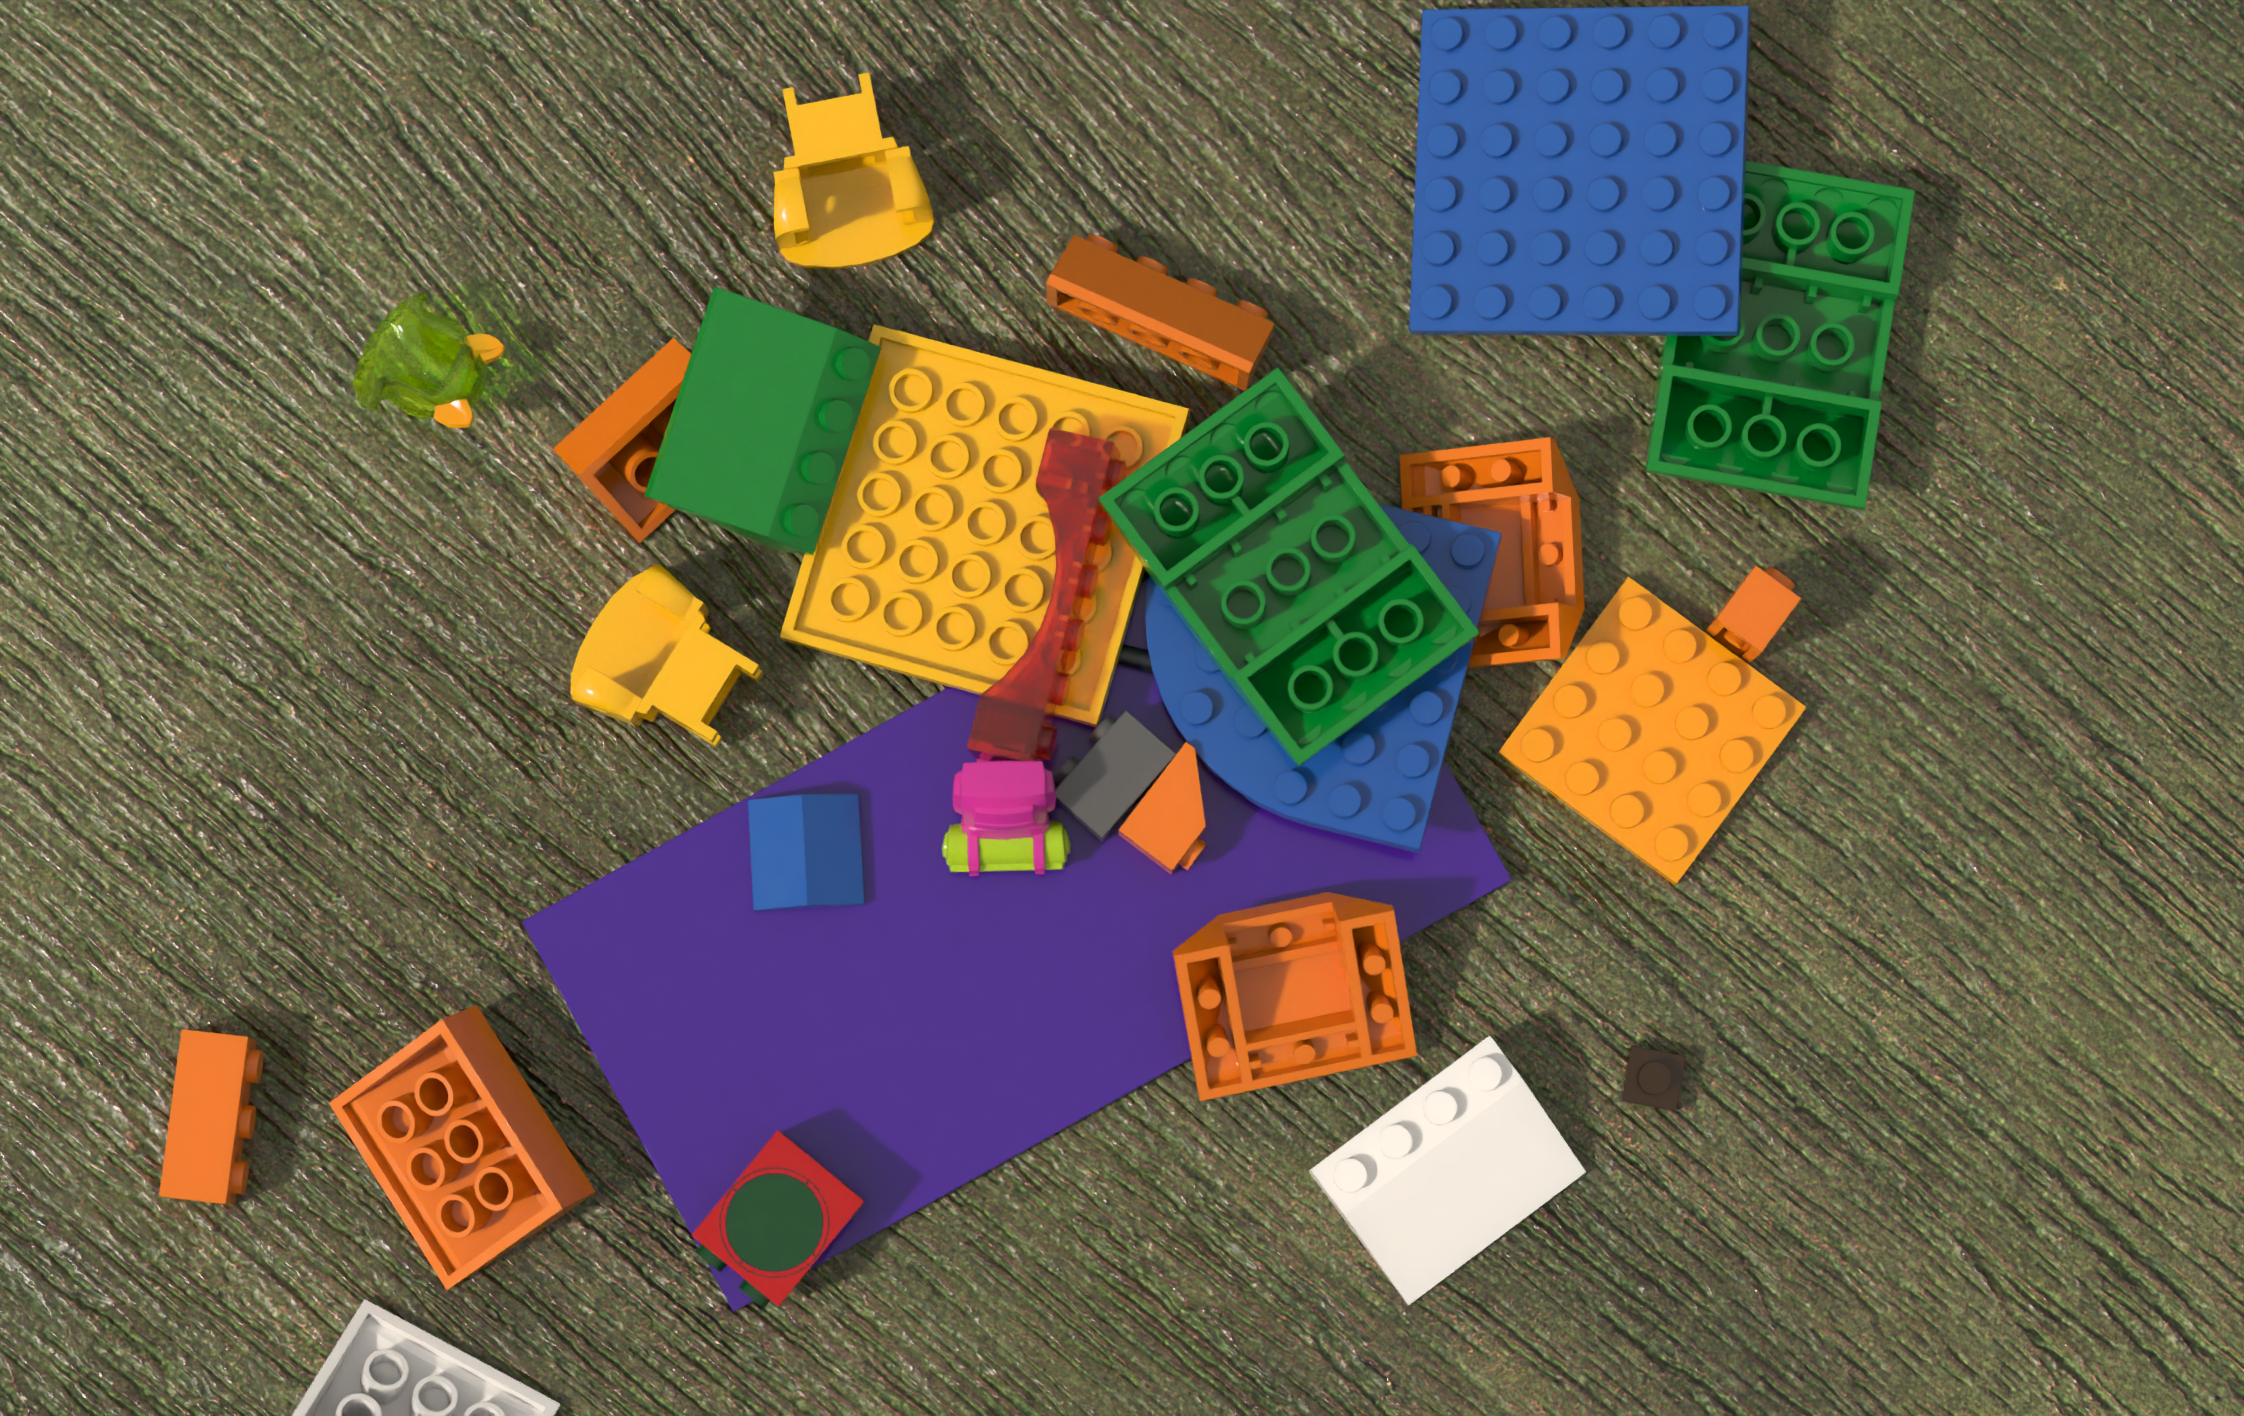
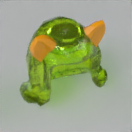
M426 293L414 294L407 301H403L381 321L376 331L370 336L369 342L365 345L362 352L363 357L358 361V370L355 371V377L352 382L355 397L362 408L377 411L380 400H386L405 413L420 419L437 420L439 423L452 428L470 427L473 422L472 408L479 402L486 385V370L484 367L486 364L502 356L505 346L497 338L489 334L471 335L450 317L428 312L423 306L425 301L429 299Z

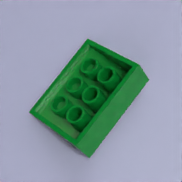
M713 288L644 497L778 551L813 555L882 347L836 327L721 288Z

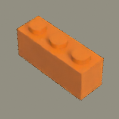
M181 1029L159 1191L160 1197L235 1205L236 1194L243 1195L245 1193L249 1164L248 1161H241L244 1138H252L256 1122V1107L249 1105L251 1083L258 1084L260 1082L264 1060L263 1051L256 1050L257 1039L246 1036Z

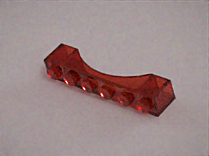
M1049 428L1036 482L1048 506L1055 534L1056 570L1052 595L1042 624L1023 656L1003 678L980 695L967 745V750L974 758L990 762L1042 761V759L1050 760L1053 755L1058 730L1057 727L1051 726L1056 705L1064 706L1068 698L1071 674L1065 673L1069 654L1070 652L1077 653L1080 649L1085 630V621L1079 619L1084 598L1091 600L1094 595L1099 569L1092 565L1097 545H1106L1112 525V520L1098 498L1124 480L1126 462L1119 460L1121 454L1112 441Z

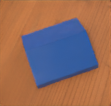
M800 794L748 800L754 911L865 905L859 794Z

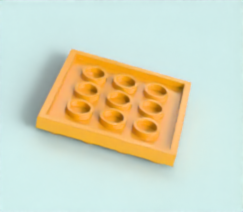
M1628 576L1497 755L1673 885H1676L1804 712L1806 706Z

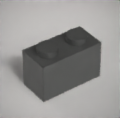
M1127 711L1118 720L1109 714L1088 738L1095 746L1081 761L1072 756L1053 777L1054 783L1058 786L1055 789L1056 802L1101 842L1108 837L1147 793L1176 755Z

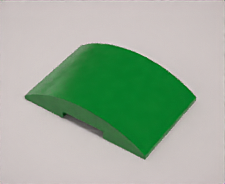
M1746 160L1740 336H1663L1645 472L1859 510L1865 509L1882 405L1880 394L1895 300L1899 296L1915 190Z
M1278 367L1098 498L1127 544L1191 633L1244 702L1298 767L1480 634L1415 546L1408 544L1345 461L1344 453Z

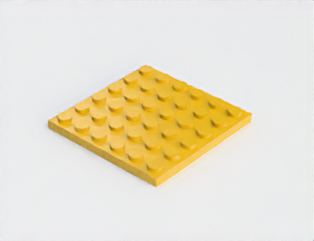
M874 324L868 342L882 348L814 554H804L780 638L783 641L1098 727L1145 571L1144 566L1112 522L1098 498L1183 437L1190 417L1189 408Z

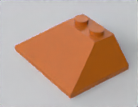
M1547 437L1400 455L1402 509L1500 532L1502 535L1478 627L1480 634L1476 636L1468 668L1565 659L1584 612L1585 603L1580 500L1555 438Z
M1325 892L1223 913L1216 916L1172 951L1200 1101L1417 1056L1396 918L1392 905Z

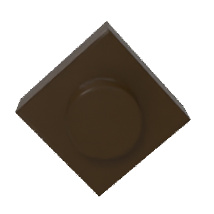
M1630 1046L1620 1102L1673 1112L1677 1111L1686 1056Z

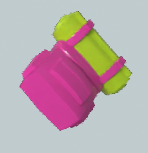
M990 745L978 747L977 762L963 763L962 771L955 774L953 808L955 812L963 816L961 823L949 826V830L945 833L943 839L942 855L946 859L950 872H969V876H979V872L1035 871V874H1045V870H1064V865L1071 852V844L1062 822L1050 821L1048 812L1054 810L1056 805V791L1052 772L1044 768L1042 761H1033L1032 747L1030 745ZM1000 759H1010V760H1013V761H998V760H1000Z

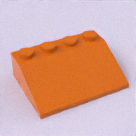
M477 1005L443 1018L329 1102V1105L446 1290L453 1288L556 1221L596 1192Z

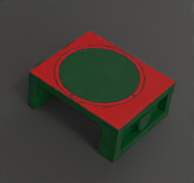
M777 1130L694 1231L692 1236L701 1243L695 1252L719 1272H722L727 1265L744 1278L739 1288L761 1307L765 1308L770 1301L778 1307H782L789 1299L787 1296L849 1220L854 1219L867 1202L784 1133Z

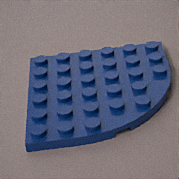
M1379 504L1408 544L1415 546L1478 629L1502 539L1501 533ZM1149 575L1146 591L1145 624L1152 671L1163 703L1173 723L1184 740L1195 748L1196 756L1206 767L1233 789L1243 794L1246 799L1280 817L1310 827L1420 854L1476 637L1298 767L1219 670Z

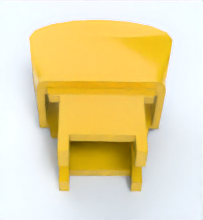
M869 72L858 74L862 93L798 105L794 88L783 89L795 156L785 157L784 170L773 172L775 179L774 231L779 252L787 262L805 268L819 269L863 266L895 257L920 244L932 232L934 225L932 206L916 165L910 155L909 146L898 148L893 137L882 139Z
M656 562L649 569L632 577L610 598L594 620L576 657L571 673L570 694L572 696L571 699L579 707L629 723L636 728L643 720L654 722L660 713L718 749L723 738L718 735V731L709 726L741 674L758 683L764 673L759 669L760 666L708 634L711 630L706 624L709 610L704 602L697 599L671 573Z

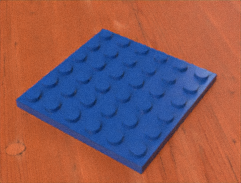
M1749 6L1422 10L1409 331L1413 335L1740 336L1751 10Z

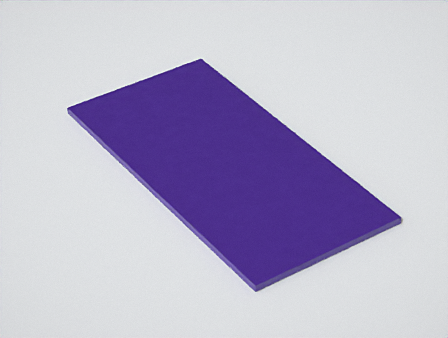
M1149 577L1141 581L1123 644L1148 650L1145 606ZM1117 665L1100 723L1109 714L1118 720L1127 711L1177 754L1186 741L1177 730L1163 703L1154 674ZM948 687L522 921L691 1235L777 1130L784 1133L867 1202L855 1218L849 1220L810 1268L811 1270L1191 1059L1172 951L1219 914L1331 892L1392 905L1400 943L1503 886L1512 879L1445 760L1419 854L1310 827L1280 817L1246 799L1243 794L1233 789L1220 777L1218 778L1197 756L1206 824L1205 831L1200 839L1207 843V846L1188 871L1179 865L1172 875L1118 835L1120 827L1143 799L1142 797L1103 842L1056 802L1055 809L1048 812L1050 821L1062 822L1071 844V852L1064 865V870H1045V874H1035V871L979 872V876H969V872H950L946 859L942 855L943 839L945 833L949 830V826L961 823L963 816L955 812L953 808L955 774L962 771L963 763L977 762L978 747L990 745H1030L1032 747L1033 761H1042L1044 768L1051 771L1054 777L1072 756L1081 761L1095 746L1088 738L1097 727ZM1000 759V760H998V761H1013V760H1010V759ZM800 794H859L865 905L754 911L748 800ZM694 1238L697 1246L699 1247L701 1243ZM707 1263L733 1312L754 1301L739 1288L744 1278L727 1265L722 1272H719Z

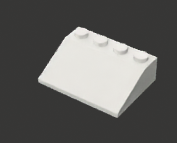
M1491 1036L1482 1040L1308 1171L1408 1306L1586 1173L1531 1090Z
M364 1299L292 1416H555L559 1410L560 1403Z

